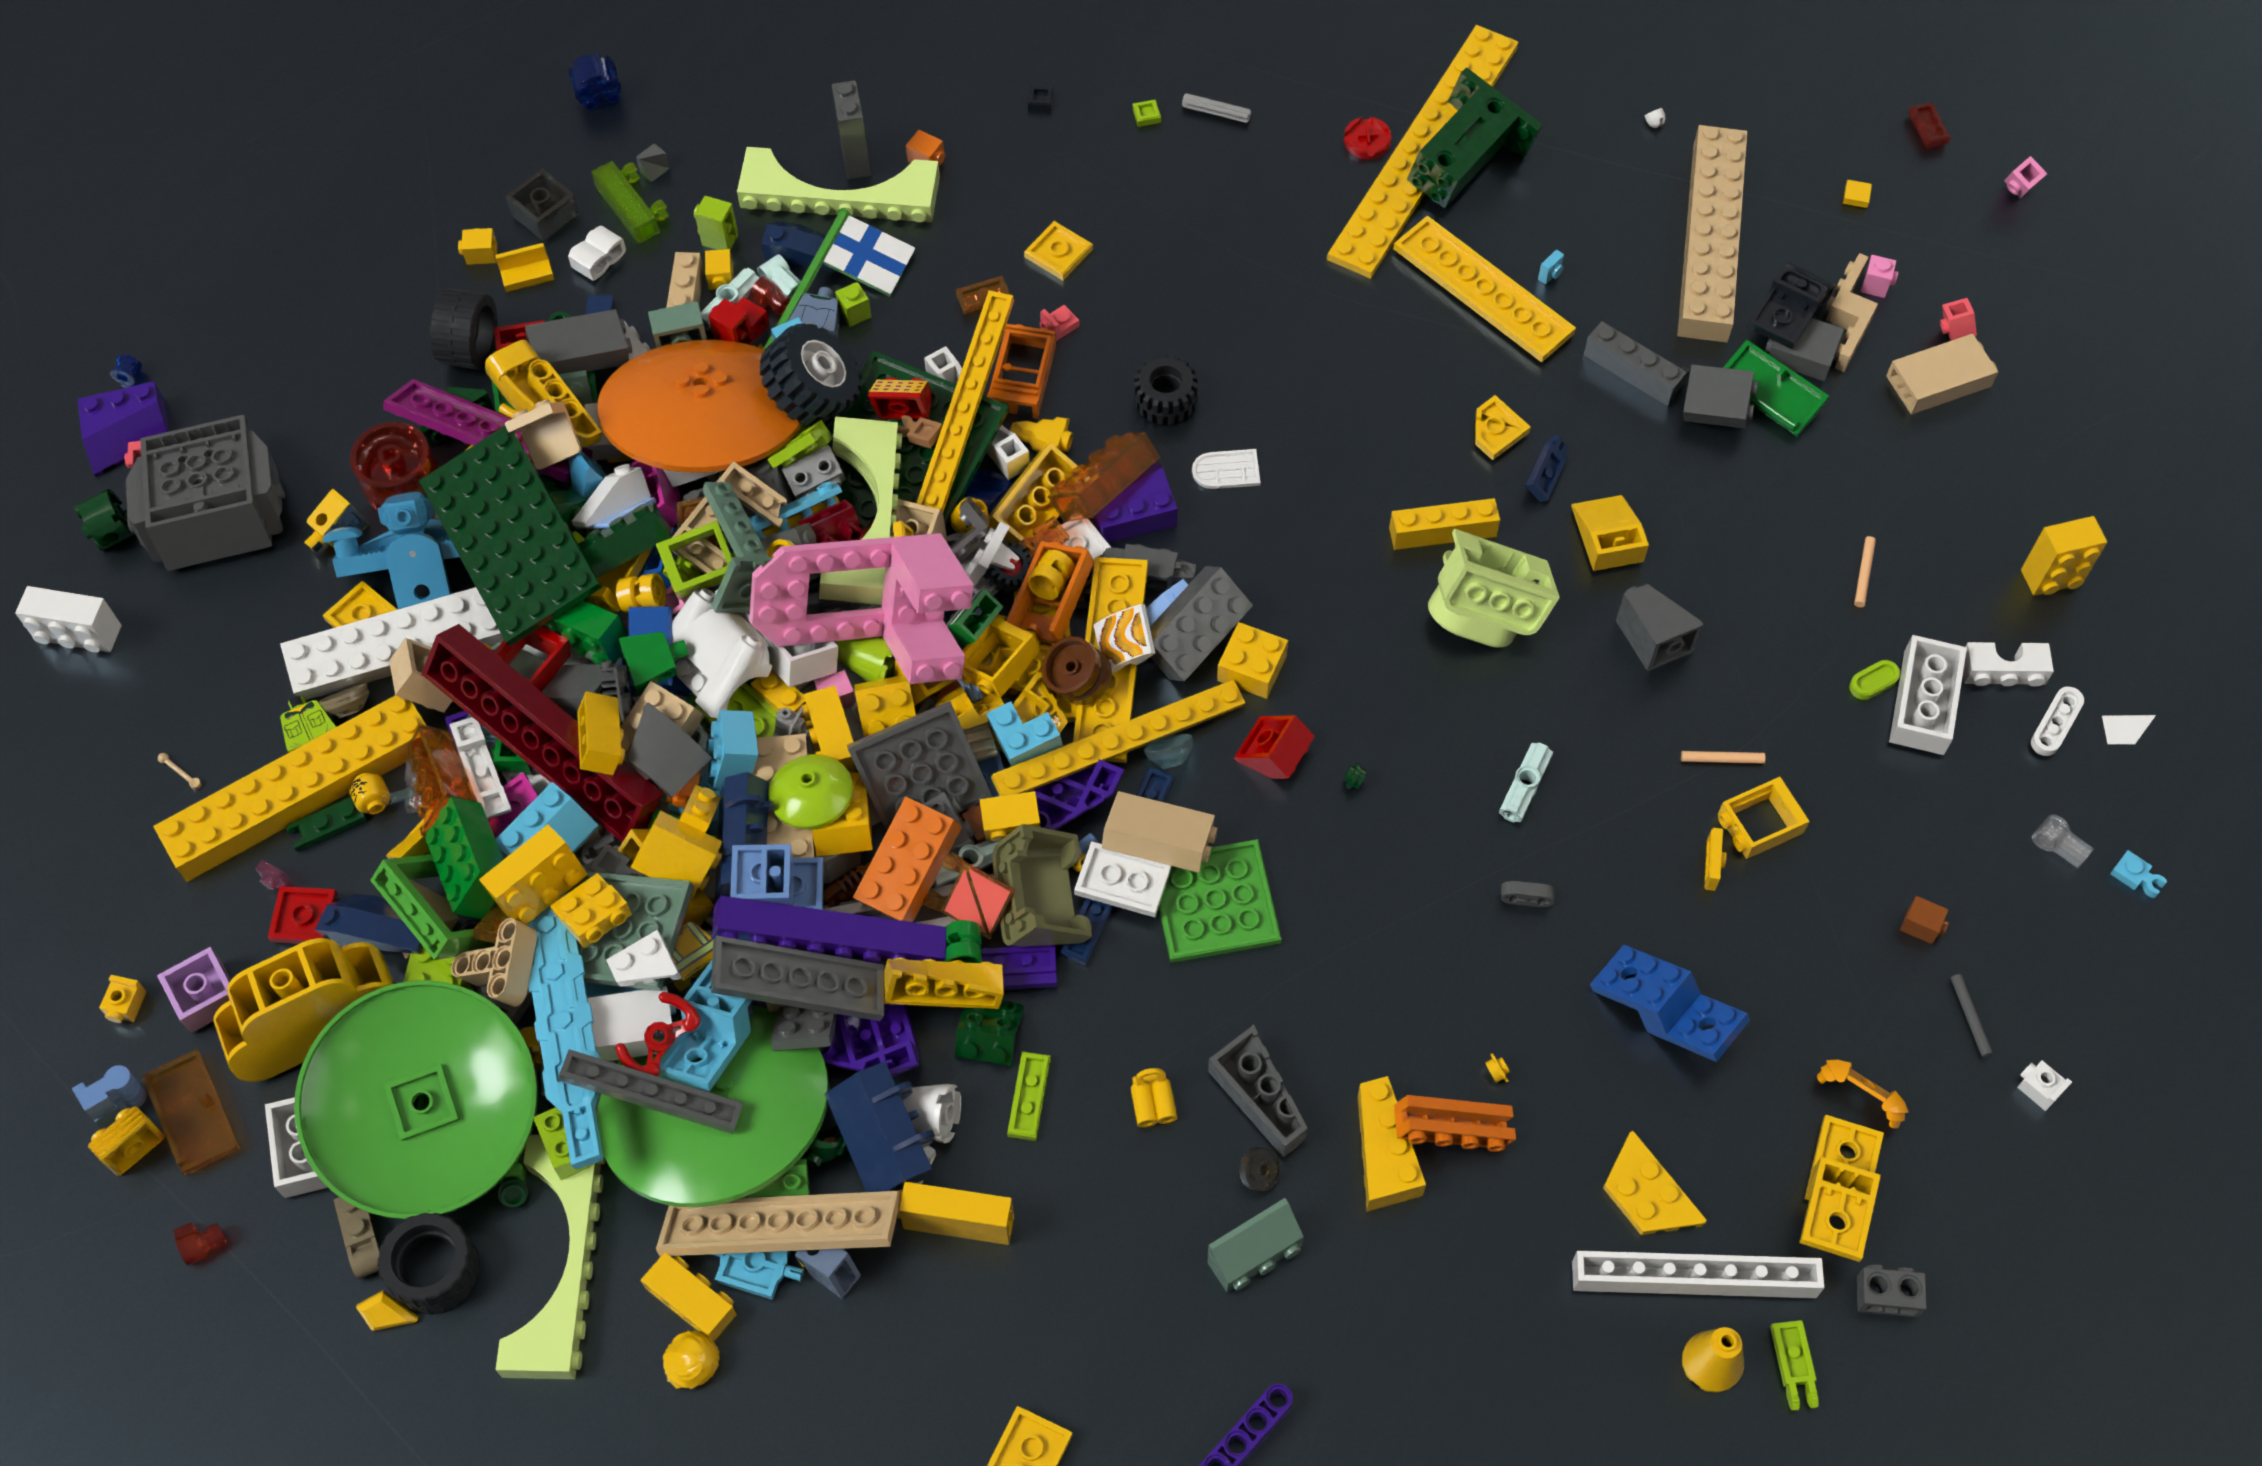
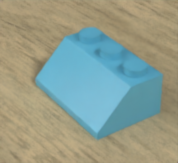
M551 782L495 840L501 855L506 858L548 824L567 843L572 852L575 853L600 826L568 794Z

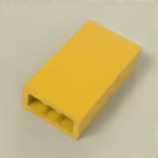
M904 1182L903 1191H898L901 1198L898 1218L901 1219L904 1229L1005 1245L1010 1243L1014 1221L1012 1198Z

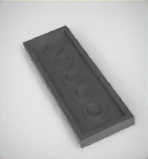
M716 936L713 940L711 993L880 1021L884 1016V965Z

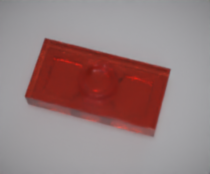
M1933 102L1909 108L1908 114L1926 148L1949 144L1951 138Z

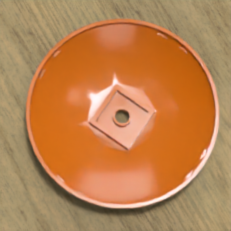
M725 340L678 342L649 350L634 357L619 367L609 377L601 389L597 405L601 429L607 439L619 451L646 465L676 472H717L727 470L733 461L741 467L757 462L785 446L797 434L802 424L797 419L792 420L787 417V413L780 411L776 407V402L767 395L768 390L762 384L763 376H760V359L764 350L752 345Z

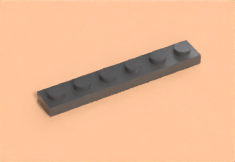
M570 1049L558 1081L730 1134L734 1133L743 1103Z

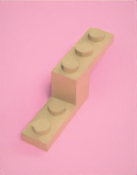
M1860 253L1855 262H1849L1844 272V275L1847 276L1846 279L1841 278L1835 289V292L1838 294L1836 297H1830L1825 310L1829 311L1826 321L1847 330L1844 337L1847 342L1846 344L1840 343L1834 356L1838 358L1835 369L1845 372L1878 305L1876 302L1852 293L1868 260V256Z

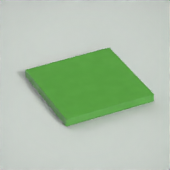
M1258 839L1212 847L1208 863H1202L1199 873L1172 866L1159 905L1170 963L1281 944L1282 939Z

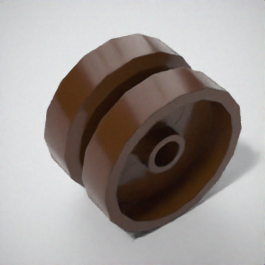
M1070 636L1060 639L1050 647L1044 656L1042 676L1047 686L1073 704L1086 705L1095 702L1105 693L1110 685L1112 668L1110 661L1104 653L1081 637Z

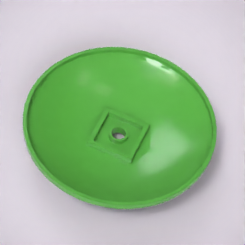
M408 981L392 984L360 997L341 1010L328 1022L310 1047L302 1064L295 1091L294 1113L299 1142L305 1157L320 1180L344 1201L361 1210L387 1218L405 1220L408 1217L417 1216L421 1213L447 1214L467 1206L485 1195L507 1175L517 1162L531 1134L534 1124L533 1117L536 1116L538 1103L537 1076L532 1055L520 1031L499 1007L485 997L464 987L439 981ZM419 1095H428L430 1099L428 1107L424 1110L415 1109L414 1101Z
M749 1005L748 1013L751 1033L709 1092L743 1103L734 1133L730 1134L601 1094L597 1110V1121L604 1158L613 1173L629 1189L642 1197L665 1205L677 1207L715 1206L744 1198L761 1190L781 1177L797 1163L808 1150L821 1128L828 1105L825 1093L829 1091V1078L819 1048L773 1051L771 1039L778 1012H769L767 1008ZM682 1015L672 1018V1022L682 1020ZM648 1055L632 1057L639 1065H647ZM698 1058L690 1062H699L702 1060V1058Z

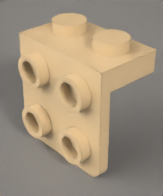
M549 399L538 402L534 405L536 409L529 412L527 409L516 412L512 415L513 419L505 422L508 433L512 431L522 433L534 466L538 470L545 469L579 454L582 450L564 402L551 403Z

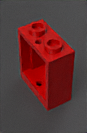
M544 627L538 628L512 646H509L503 640L494 653L508 665L525 645H529L549 655L530 679L525 678L540 691L546 687L572 656L569 640Z

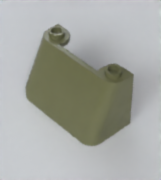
M1022 824L996 844L992 854L995 882L1011 890L999 915L1002 938L1006 945L1029 947L1081 944L1092 937V926L1088 917L1084 915L1075 916L1068 869L1079 860L1081 854L1076 834Z

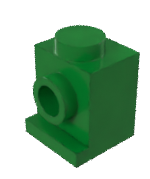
M496 738V745L491 748L490 756L497 771L525 772L526 775H532L533 767Z

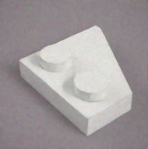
M658 930L606 959L616 982L621 987L635 985L638 982L645 984L654 983L656 979L670 977L672 980L682 978Z

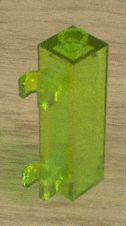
M611 161L591 171L595 187L639 244L660 233L657 220L661 221L669 216L665 210L667 206L662 200H658L648 208L630 184L640 179L636 173L638 169L634 163H628L622 170H619L614 162Z

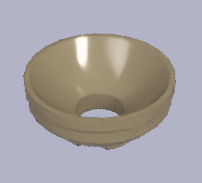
M364 683L347 688L320 700L319 703L324 711L336 715L338 718L354 714L364 709V704L370 693L368 685Z

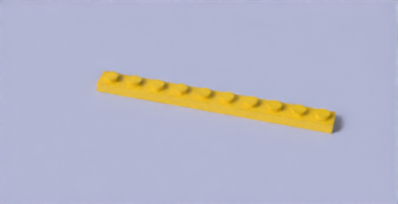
M988 291L916 504L940 509L944 512L1015 301L1013 295Z
M1233 679L996 772L991 776V779L999 796L1026 793L1097 764L1099 759L1102 761L1110 760L1244 706L1245 701Z

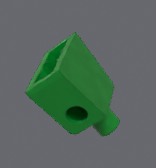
M664 632L619 638L637 694L643 692L650 681L659 684L675 676L677 671L674 660L689 656L684 640L668 645Z

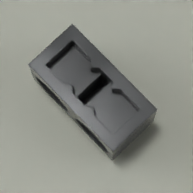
M1868 1265L1857 1275L1858 1312L1919 1318L1926 1310L1925 1273H1917L1912 1268L1886 1270L1882 1265ZM1870 1283L1878 1284L1882 1293L1874 1292L1870 1287ZM1900 1286L1908 1287L1912 1291L1913 1296H1906L1901 1291Z

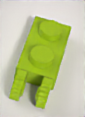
M1803 1321L1771 1324L1770 1329L1783 1386L1786 1387V1396L1791 1411L1799 1410L1800 1399L1796 1385L1804 1384L1809 1407L1817 1408L1819 1406V1399L1815 1385L1816 1375Z

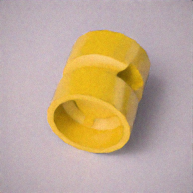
M1048 550L1027 580L1028 587L1041 599L1054 600L1058 597L1065 583L1068 582L1075 570L1073 561L1061 551Z
M658 573L641 575L639 578L636 576L620 578L616 585L617 601L621 610L625 613H629V607H663L666 602L664 581Z

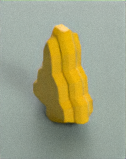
M1069 418L1042 419L1037 423L1031 421L1013 422L1010 431L1015 433L1020 441L1030 443L1032 450L1039 452L1050 442L1060 451L1068 452L1073 439V432L1068 431Z

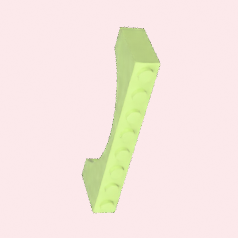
M747 147L737 195L740 208L820 215H838V210L844 208L853 217L932 223L940 179L938 161L914 159L901 173L883 183L856 190H831L807 184L789 174L777 162L771 148Z
M835 417L832 451L836 456L842 458L858 470L869 484L876 501L877 514L875 520L861 540L894 537L890 535V531H893L896 515H891V511L897 510L898 494H893V489L898 490L899 474L894 473V470L900 469L901 454L896 453V449H901L902 433H897L898 422ZM885 567L821 573L819 599L882 605Z
M540 1135L529 1136L525 1147L523 1163L529 1173L548 1184L563 1203L570 1236L568 1259L561 1281L544 1308L525 1326L499 1340L496 1371L502 1378L575 1379L576 1370H580L582 1365V1352L579 1351L580 1339H584L586 1332V1323L582 1321L583 1310L588 1309L589 1291H586L587 1280H591L593 1274V1263L589 1260L591 1250H595L596 1233L593 1232L594 1221H598L600 1215V1205L596 1202L597 1194L601 1193L603 1189V1175H600L601 1164H605L606 1159L604 1158L602 1161L588 1165L589 1168L560 1180L552 1166Z

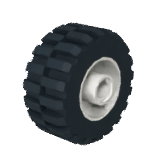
M796 324L795 326L788 327L764 350L761 356L760 376H763L762 384L768 390L767 395L776 402V407L780 411L787 413V417L792 420L797 419L803 425L810 424V426L822 420L826 426L835 421V417H840L858 400L862 380H859L861 378L860 369L856 367L857 361L854 356L850 355L849 348L843 345L836 335L829 334V330L817 328V325Z

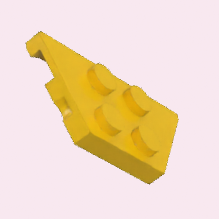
M1630 1132L1603 1187L1606 1193L1640 1235L1654 1234L1660 1230L1666 1232L1675 1231L1681 1227L1695 1225L1696 1227H1702L1707 1221L1635 1132Z

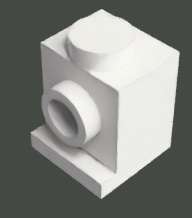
M2042 1060L2037 1066L2031 1063L2020 1074L2024 1080L2017 1088L2046 1111L2068 1088L2072 1081L2068 1078L2065 1080Z

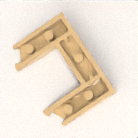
M733 461L717 482H730L742 505L776 527L781 528L783 519L779 518L781 504L787 505V499ZM706 497L702 499L673 537L718 521ZM709 537L672 551L704 574L727 566L722 550L709 542Z

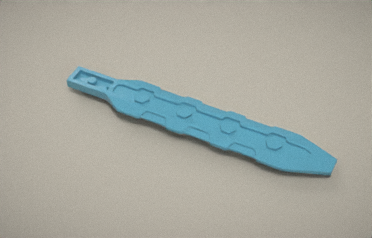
M549 906L527 924L537 932L528 988L529 992L532 993L536 1015L534 1025L536 1038L541 1046L544 1065L542 1075L546 1098L563 1115L570 1164L577 1170L604 1160L595 1110L600 1093L558 1081L569 1049L599 1059L600 1054L596 1052L592 1029L594 1019L591 1004L587 1000L583 977L585 974L583 957L579 954L576 938L556 917Z

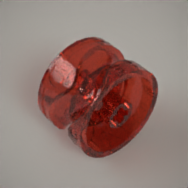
M403 422L378 424L360 435L350 453L351 468L361 485L367 501L376 510L383 505L387 498L393 495L421 492L428 498L419 480L438 469V465L432 458L431 449L425 436L416 427Z

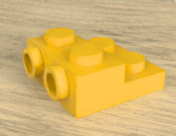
M598 873L550 905L552 912L583 948L600 940L604 934L615 926L624 923L632 915L623 897L612 885H608Z

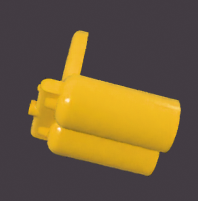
M1145 1069L1132 1077L1131 1094L1138 1127H1150L1156 1123L1167 1124L1178 1119L1171 1082L1166 1078V1074L1162 1069Z

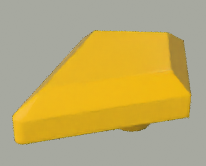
M384 1290L356 1305L357 1310L372 1331L418 1321V1316Z

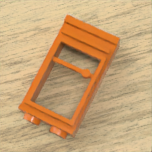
M1006 324L987 397L998 402L1007 403L1010 409L1009 413L1011 414L1018 413L1019 405L1032 407L1033 419H1038L1056 349V333L1046 328L1039 329L1020 324ZM1011 343L1045 348L1039 370L1014 367L1006 363ZM1004 370L1006 372L1016 371L1038 375L1036 384L1002 379Z
M1040 541L1006 622L1023 630L1034 631L1039 641L1055 644L1060 639H1063L1090 571L1094 567V560L1089 551L1082 546L1070 547L1056 541L1051 543ZM1048 550H1058L1065 553L1071 558L1075 567L1061 603L1036 598L1037 596L1028 587L1027 580ZM1034 602L1058 607L1055 617L1030 613Z

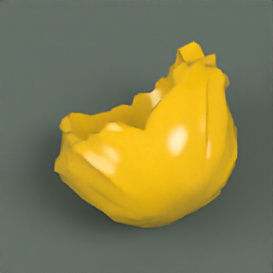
M689 1330L673 1338L672 1343L668 1345L663 1354V1368L667 1375V1381L676 1389H693L707 1382L713 1377L719 1366L720 1351L715 1342L706 1335Z

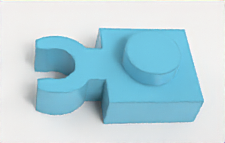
M2129 850L2110 873L2133 890L2140 885L2143 887L2145 894L2151 898H2155L2160 892L2152 884L2162 888L2167 882L2163 876L2149 873L2152 865Z

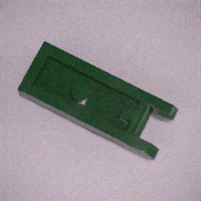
M349 797L288 824L286 830L288 834L300 831L303 839L293 844L295 851L299 852L367 822L364 813L357 810L352 798Z

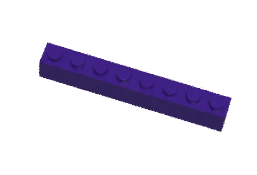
M720 896L714 906L712 939H715L716 936H723L848 959H863V961L871 963L887 962V959L895 958L920 961L933 959L943 962L946 956V927L727 896Z

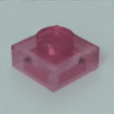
M261 860L255 868L261 876L259 881L271 890H274L275 887L279 889L280 886L290 887L292 885L283 871L264 860Z

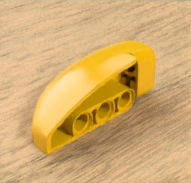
M527 340L517 341L494 352L487 358L485 362L487 375L518 412L526 409L528 412L536 409L534 406L536 403L548 399L551 403L564 402L568 414L573 415L569 417L581 447H589L601 440V429L551 364L541 360Z

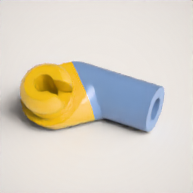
M1091 833L1079 841L1080 858L1072 866L1078 872H1081L1091 841L1098 843Z

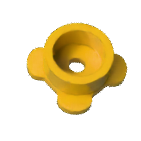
M1493 1053L1490 1054L1492 1059L1485 1062L1495 1082L1498 1083L1505 1079L1506 1083L1509 1082L1506 1074L1510 1073V1070L1502 1057L1497 1059Z

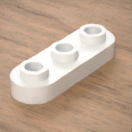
M2063 687L2054 697L2031 738V746L2038 754L2043 756L2053 755L2061 746L2084 704V697L2078 689Z

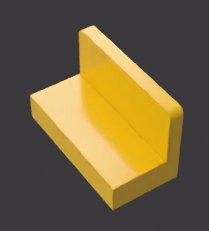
M543 243L495 256L506 292L555 280Z

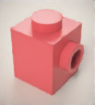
M1968 298L1942 305L1944 319L1940 320V326L1943 334H1948L1951 341L1970 334L1977 336L1975 313Z

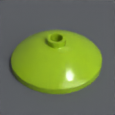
M820 754L804 755L787 762L775 773L769 785L768 797L769 801L774 803V814L783 823L798 829H816L834 822L847 810L853 797V782L849 771L838 760Z

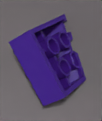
M155 381L77 399L82 441L95 477L103 474V470L113 464L119 466L125 463L124 455L128 453V442L140 441V438L169 432L165 399Z
M1156 461L1088 500L1097 530L1108 544L1177 526L1178 508L1163 467Z

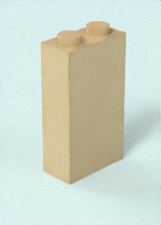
M1973 334L1894 360L1886 376L1910 414H1914L1991 387L1998 374L1996 364L1985 353L1983 345L1977 341Z
M1118 791L1104 827L1102 848L1199 873L1202 863H1208L1212 847L1208 846V844H1214L1218 828L1213 827L1215 815Z

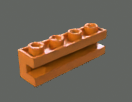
M1406 1095L1394 1104L1397 1139H1406L1412 1144L1435 1142L1436 1146L1456 1144L1461 1145L1464 1149L1486 1147L1488 1151L1497 1152L1504 1150L1507 1145L1516 1140L1515 1128H1507L1506 1122L1514 1117L1513 1107L1509 1105Z

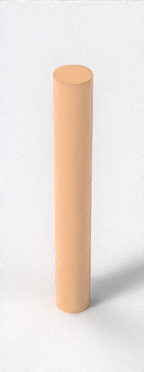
M1871 536L1865 538L1854 602L1856 607H1864L1876 543V539Z
M1682 751L1681 762L1764 764L1765 753Z

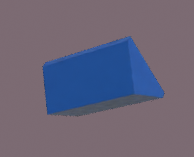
M629 607V636L664 632L668 645L672 644L671 607ZM629 673V689L632 697L636 698L641 696L643 692L636 693ZM672 677L657 685L662 688L672 686Z

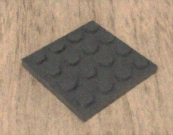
M951 701L847 745L848 751L886 832L905 796L924 804L945 792L950 798L955 797L958 800L963 811L973 805H979L980 799L993 797Z

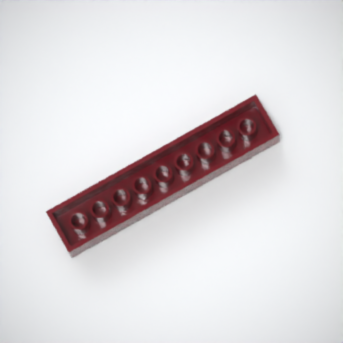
M460 624L436 635L421 675L549 782L555 783L585 812L621 842L624 841L631 829H647L652 815L663 796V792L651 782L645 780L624 760L622 765H617L613 775L580 769L578 722Z

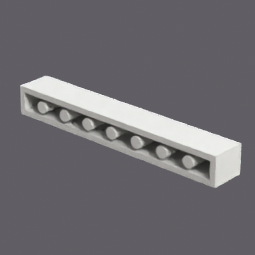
M1577 1251L1572 1261L1573 1291L1817 1298L1824 1289L1822 1258Z

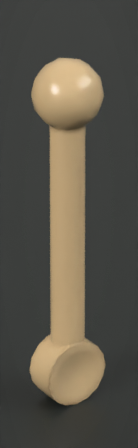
M166 753L158 755V761L166 763L186 779L193 790L201 787L202 783L198 778L189 776L169 760V756Z

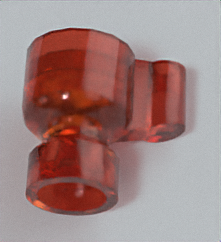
M765 276L759 278L754 283L747 300L761 308L770 305L771 310L778 315L784 313L790 302V298L783 293L779 294L778 286Z
M191 1222L173 1230L177 1248L187 1266L205 1258L208 1255L209 1249H218L227 1244L218 1223L208 1226L205 1232L202 1233Z

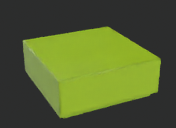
M1156 99L1133 103V112L1138 127L1161 123V115Z

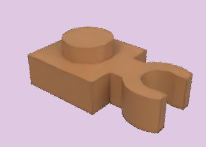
M904 415L901 419L905 426L898 425L897 433H902V437H908L911 443L931 449L938 440L943 425L922 417L917 422H914L910 416Z

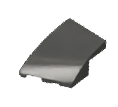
M648 702L643 708V713L626 761L645 780L651 778L672 798L712 757L679 726Z

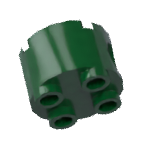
M111 489L102 491L74 505L76 514L84 522L81 525L84 535L88 539L94 538L95 544L100 551L134 535L130 532L128 526L127 509L123 511L120 506L123 503Z

